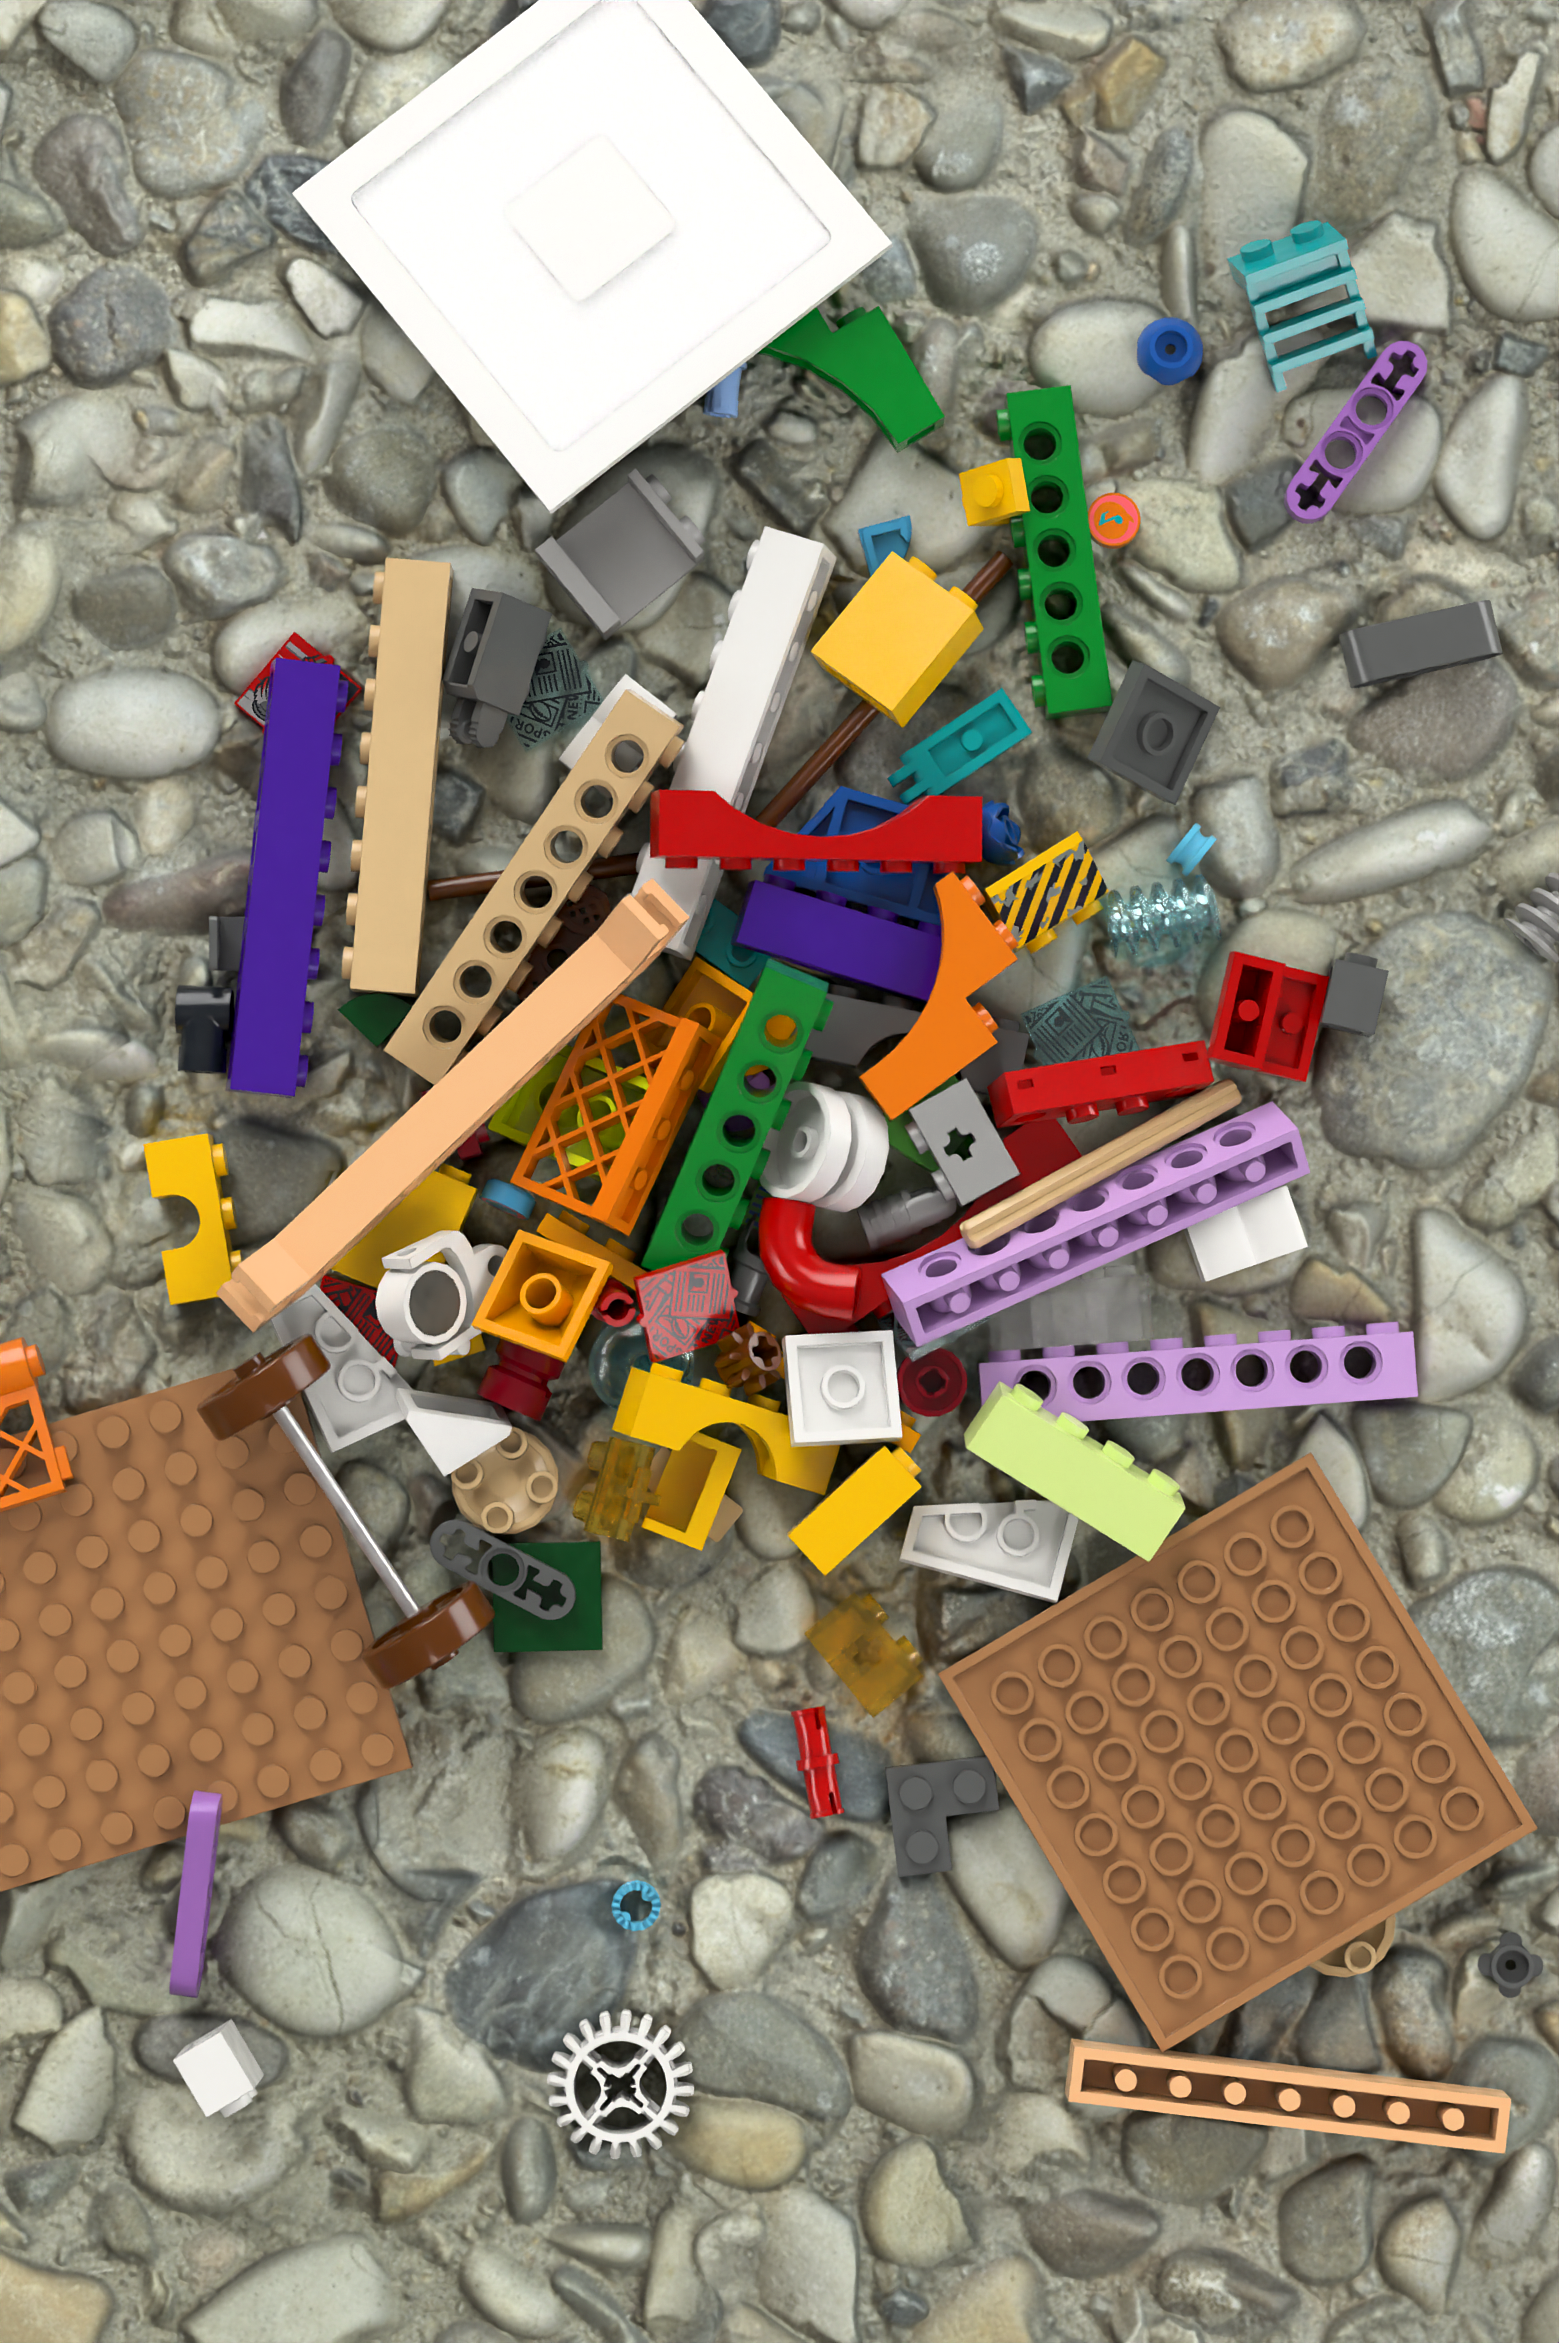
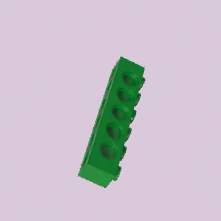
M1071 385L1006 393L1005 409L996 410L999 441H1009L1011 458H1021L1030 512L1010 517V528L1013 547H1023L1026 568L1017 569V582L1020 601L1030 600L1033 621L1024 622V636L1027 654H1037L1040 675L1031 676L1034 707H1044L1046 720L1107 713L1112 706V695ZM1032 436H1044L1051 441L1054 453L1044 460L1033 459L1024 449L1025 441ZM1042 488L1051 489L1058 494L1061 506L1052 513L1039 512L1032 505L1031 495ZM1045 542H1058L1065 547L1068 560L1057 567L1048 566L1040 560L1038 548ZM1055 594L1065 595L1073 602L1075 613L1066 620H1056L1047 613L1045 601ZM1062 647L1072 648L1080 655L1082 666L1074 673H1062L1054 667L1052 654Z
M768 958L644 1253L641 1266L654 1271L720 1249L725 1252L727 1258L730 1249L721 1246L728 1227L738 1230L746 1214L750 1200L742 1197L749 1177L759 1181L765 1169L771 1151L762 1146L770 1128L780 1132L787 1117L792 1101L783 1097L791 1078L801 1082L812 1057L813 1051L805 1049V1044L812 1029L820 1032L823 1031L834 1002L825 998L829 983ZM776 1015L788 1016L795 1022L797 1032L791 1038L777 1039L767 1030L766 1023L768 1020ZM755 1065H764L774 1072L776 1082L769 1088L757 1089L749 1084L745 1073ZM744 1115L752 1120L755 1131L749 1137L736 1138L728 1133L725 1128V1122L731 1116ZM712 1165H724L732 1171L734 1181L726 1187H715L708 1183L704 1176V1171ZM692 1214H702L711 1220L714 1229L708 1235L694 1236L686 1230L683 1221Z

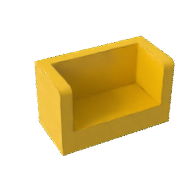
M699 1431L685 1443L680 1451L672 1449L641 1527L702 1551L742 1449Z

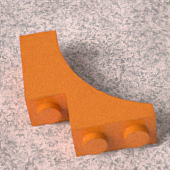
M953 871L933 887L940 914L942 946L939 968L928 1002L917 1022L895 1049L858 1078L890 1122L998 1043L992 1035L999 1028L994 1019L980 1002L971 1007L966 998L1018 960L1012 950L1019 946V944L1000 919L993 924L989 921L980 908L986 902V899L969 876L959 880Z

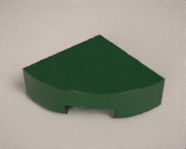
M375 993L356 997L345 1003L338 1011L371 1043L379 1048L401 1025L412 1006L397 997Z

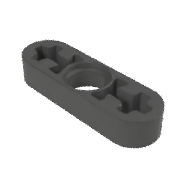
M449 1520L440 1524L434 1530L430 1540V1549L434 1559L443 1567L470 1581L476 1582L477 1585L542 1619L556 1620L562 1618L574 1606L576 1600L575 1585L563 1572L464 1520ZM458 1529L463 1530L466 1533L464 1543L477 1551L480 1549L481 1540L492 1545L482 1556L477 1574L467 1569V1566L474 1560L469 1556L458 1553L453 1559H450L444 1555L447 1546L440 1542L444 1533L453 1535ZM502 1553L514 1557L519 1565L517 1579L512 1584L505 1586L494 1583L487 1571L489 1561L495 1555ZM529 1565L540 1570V1573L534 1577V1581L544 1586H549L553 1580L563 1584L560 1593L567 1598L563 1606L554 1604L549 1610L544 1609L540 1606L543 1597L531 1589H527L526 1599L515 1594V1591L526 1581Z

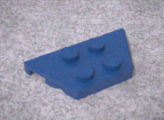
M840 786L817 814L797 834L818 837L855 834L885 822L898 815L909 805ZM771 861L763 874V878L765 874L779 876L796 882L795 887L815 893L816 890L827 891L848 899L847 902L867 908L868 906L882 908L897 913L902 918L941 927L939 908L933 887L948 874H933V864L912 863V873H880V863L859 862V872H826V862L806 861L805 871H773V861Z

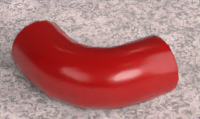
M763 1198L758 1225L759 1253L772 1285L798 1308L826 1318L854 1321L861 1297L862 1268L834 1264L824 1260L816 1253L812 1244L815 1205L782 1198Z

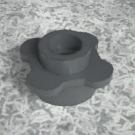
M1514 1932L1502 1934L1500 1944L1492 1952L1483 1953L1477 1963L1479 1971L1483 1975L1491 1976L1499 1984V1992L1507 1998L1518 1996L1521 1992V1987L1526 1985L1532 1977L1539 1976L1543 1970L1541 1957L1536 1954H1530L1523 1947L1520 1935ZM1508 1960H1514V1969H1506L1505 1964Z

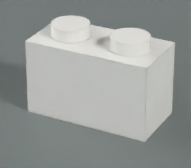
M232 2019L185 2046L173 2059L206 2118L218 2110L226 2118L253 2101L252 2098L258 2094L255 2087L264 2076Z

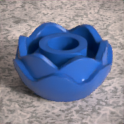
M1174 317L1158 319L1145 327L1138 338L1137 363L1143 373L1151 376L1160 384L1175 385L1193 376L1202 363L1203 343L1201 337L1191 324L1182 319ZM1171 345L1175 348V353L1169 355L1166 353L1165 348Z
M991 800L982 806V857L987 862L998 866L1016 865L1015 860L1025 855L1023 848L1018 846L1021 838L1020 828L1008 818L1010 809L1006 803H995L994 800Z

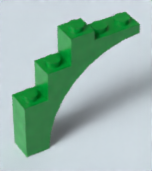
M879 306L869 312H866L864 307H859L849 312L836 322L839 329L833 333L818 308L815 307L757 353L805 369L842 391L875 422L897 453L944 425L945 416Z

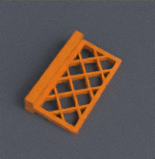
M619 994L581 1030L510 1183L630 1236L722 1039L697 1022L685 1017L679 1018ZM614 1004L626 1010L631 1027L607 1038L603 1025ZM638 1015H641L648 1019L643 1022H640ZM664 1025L675 1029L667 1049L651 1056L644 1034ZM635 1039L641 1061L617 1072L611 1050ZM601 1055L607 1077L584 1087L580 1073L586 1061ZM645 1073L649 1087L644 1098L628 1105L621 1083ZM611 1088L618 1110L594 1121L588 1099ZM578 1104L584 1126L561 1136L557 1122L562 1111ZM622 1122L626 1136L620 1148L604 1154L598 1132ZM588 1138L594 1160L571 1170L565 1148ZM555 1153L561 1175L542 1184L531 1180L539 1160ZM598 1171L602 1187L593 1206L580 1201L575 1182ZM565 1187L567 1195L556 1190Z

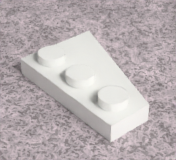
M316 1284L293 1304L270 1320L282 1347L304 1334H312L331 1363V1368L326 1374L302 1391L331 1454L405 1420L395 1399L398 1388L413 1389L397 1373V1370L387 1359L382 1357L358 1332L354 1324Z
M1035 1499L1006 1503L914 1506L899 1561L1056 1603L1079 1518L1050 1500L1036 1501Z

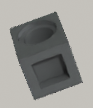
M1346 952L1344 960L1335 959L1330 963L1327 975L1329 982L1319 1026L1364 1037H1370L1375 1034L1389 973L1388 970L1376 968L1378 959Z

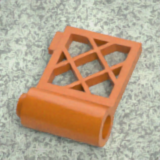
M23 1337L0 1344V1425L10 1409L26 1404L30 1405L34 1423L23 1442L0 1430V1438L19 1447L5 1474H0V1512L67 1492L64 1481L74 1478L66 1447L62 1445L55 1448L40 1396L38 1377L46 1375L42 1355L37 1344L28 1346ZM37 1435L42 1452L32 1447ZM27 1453H30L45 1461L51 1482L28 1489L13 1481V1478ZM9 1486L19 1491L4 1496Z

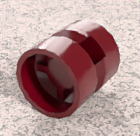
M500 1339L495 1350L500 1358L499 1365L488 1366L476 1394L532 1419L541 1421L552 1396L547 1383L550 1380L559 1379L566 1362Z
M922 1347L909 1353L900 1363L897 1371L898 1395L901 1402L910 1411L925 1417H939L953 1411L962 1402L967 1390V1373L962 1362L951 1351L940 1347Z

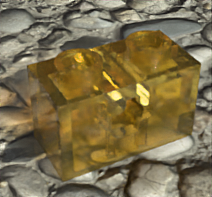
M853 1590L804 1630V1634L872 1718H874L924 1677L916 1667L924 1659L905 1635L896 1641L882 1625L890 1617L870 1593L861 1599ZM861 1636L868 1642L877 1638L882 1643L877 1648L881 1659L874 1665L868 1659L857 1662L853 1657L858 1652L855 1641Z

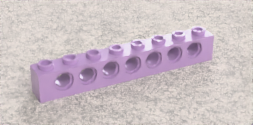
M1271 1101L1130 1164L980 1248L971 1249L964 1241V1238L882 1273L881 1276L895 1318L915 1345L920 1347L1309 1174L1310 1169L1299 1130Z
M1398 1322L1366 1324L1367 1335L1345 1336L1344 1326L1312 1328L1313 1339L1291 1340L1290 1330L1258 1332L1259 1343L1237 1344L1236 1334L1204 1336L1205 1347L1183 1348L1182 1338L1150 1340L1151 1351L1129 1352L1128 1342L1096 1344L1097 1355L1075 1356L1074 1345L1042 1348L1043 1359L1021 1360L1020 1349L988 1352L989 1363H977L980 1409L999 1381L1013 1389L1016 1384H1019L1021 1377L1032 1370L1043 1373L1049 1382V1390L1045 1398L1042 1399L1044 1402L1041 1407L1057 1417L1062 1412H1065L1079 1421L1418 1397L1413 1332H1399ZM1354 1347L1365 1349L1372 1359L1369 1373L1359 1379L1350 1376L1344 1366L1346 1354ZM1300 1351L1310 1352L1318 1363L1317 1374L1312 1380L1305 1383L1296 1380L1290 1371L1291 1359ZM1246 1355L1258 1357L1264 1366L1262 1380L1251 1387L1243 1385L1236 1376V1365ZM1195 1358L1204 1361L1210 1369L1208 1384L1197 1391L1189 1389L1183 1383L1181 1377L1183 1366L1189 1360ZM1141 1362L1149 1364L1157 1376L1155 1387L1149 1393L1143 1395L1132 1391L1127 1382V1375L1131 1367ZM1086 1366L1098 1370L1103 1379L1101 1391L1098 1395L1089 1399L1079 1396L1073 1387L1074 1375L1079 1369Z

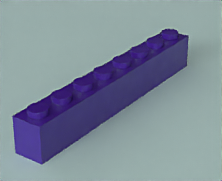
M275 658L271 663L226 1091L291 1098L295 1096L296 1087L304 1088L306 1084L308 1055H300L302 1033H311L314 1002L305 1001L307 979L316 980L320 958V949L311 947L313 926L322 927L325 911V894H317L319 872H328L331 855V841L322 840L324 819L333 820L337 798V788L328 787L330 765L339 766L342 751V734L334 733L336 712H345L348 694V681L339 680L341 667L339 665Z

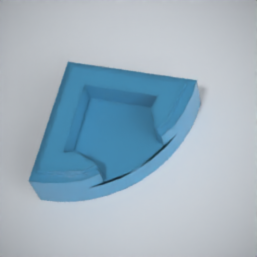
M910 515L858 529L870 577L892 551L901 558H905L910 546L912 533Z

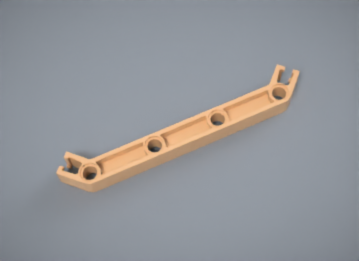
M653 878L643 884L634 898L629 894L622 899L598 930L290 1224L274 1239L238 1264L231 1274L233 1279L224 1283L216 1294L253 1333L293 1304L645 971L690 917Z

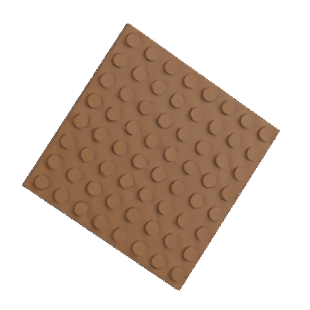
M234 1368L49 1423L55 1448L62 1445L66 1447L74 1478L64 1481L67 1492L0 1512V1892L186 1836L190 1805L195 1790L222 1794L220 1825H224L413 1767L391 1689L381 1688L362 1660V1653L376 1638L339 1514L273 1415L262 1421L258 1420L223 1441H218L197 1412V1406L203 1400L236 1377L233 1371ZM301 1392L286 1406L321 1457L304 1396ZM29 1430L11 1436L23 1442ZM37 1435L32 1447L42 1452ZM0 1438V1474L4 1475L19 1447ZM27 1453L13 1478V1481L28 1489L51 1482L45 1461L30 1453ZM9 1486L4 1496L19 1491Z
M1311 1452L1167 1537L1150 1562L1138 1555L938 1674L1162 2053L1538 1829Z

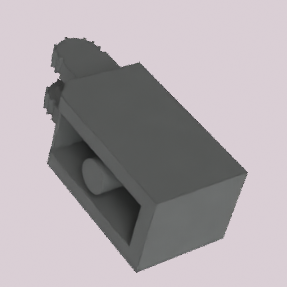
M471 589L442 679L446 693L457 698L451 716L452 722L449 723L450 728L448 729L450 730L449 736H452L457 744L471 743L475 744L478 748H493V745L497 744V740L500 738L499 734L503 731L508 714L520 715L523 703L530 692V681L539 653L547 639V628L552 613L503 592Z

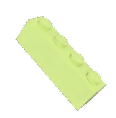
M999 1381L964 1433L966 1449L1150 1562L1186 1509L1181 1494L1177 1492L1180 1489L1179 1484L1157 1469H1153L1148 1474L1132 1464L1135 1460L1133 1455L1120 1445L1108 1440L1103 1446L1087 1436L1089 1429L1075 1417L1065 1412H1062L1057 1417L1041 1407L1044 1401L1027 1387L1016 1384L1012 1389Z

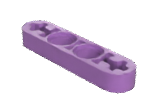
M1398 341L1390 344L1382 352L1291 480L1284 494L1285 508L1294 520L1312 524L1322 520L1328 514L1407 403L1427 371L1426 356L1418 345L1409 341ZM1404 355H1407L1413 360L1410 369L1415 373V376L1412 378L1404 374L1391 391L1402 396L1399 401H1396L1386 388L1372 384L1371 381L1376 377L1383 385L1394 368L1388 359L1392 357L1395 360H1400ZM1367 396L1380 399L1386 409L1384 420L1376 425L1363 423L1356 414V405L1360 399ZM1335 440L1348 442L1355 452L1353 464L1344 469H1337L1331 466L1325 457L1326 446ZM1315 464L1324 476L1339 481L1340 484L1337 488H1334L1328 480L1317 497L1323 506L1319 509L1317 506L1311 505L1305 511L1298 506L1301 497L1295 490L1299 487L1306 491L1311 487L1319 473L1309 470L1311 465Z
M195 1790L191 1800L170 1976V1995L197 1998L201 1987L223 1796L220 1793Z

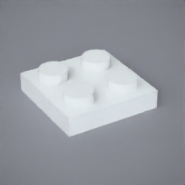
M893 1330L784 1336L782 1339L791 1447L896 1442L902 1438Z

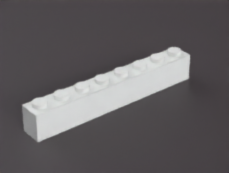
M767 526L764 527L760 540H755L752 543L746 560V568L748 570L742 591L737 590L730 601L728 609L730 624L724 640L718 641L712 651L709 665L712 673L706 690L700 691L693 703L691 719L694 723L687 742L685 741L682 749L673 760L675 775L669 790L715 791L731 806L745 814L837 557L825 544ZM646 842L642 846L637 858L636 871L639 874L632 893H627L624 898L629 894L634 898L643 884L653 878L690 917L662 952L691 961L724 870H719V860L698 859V869H665V859L650 858V843Z

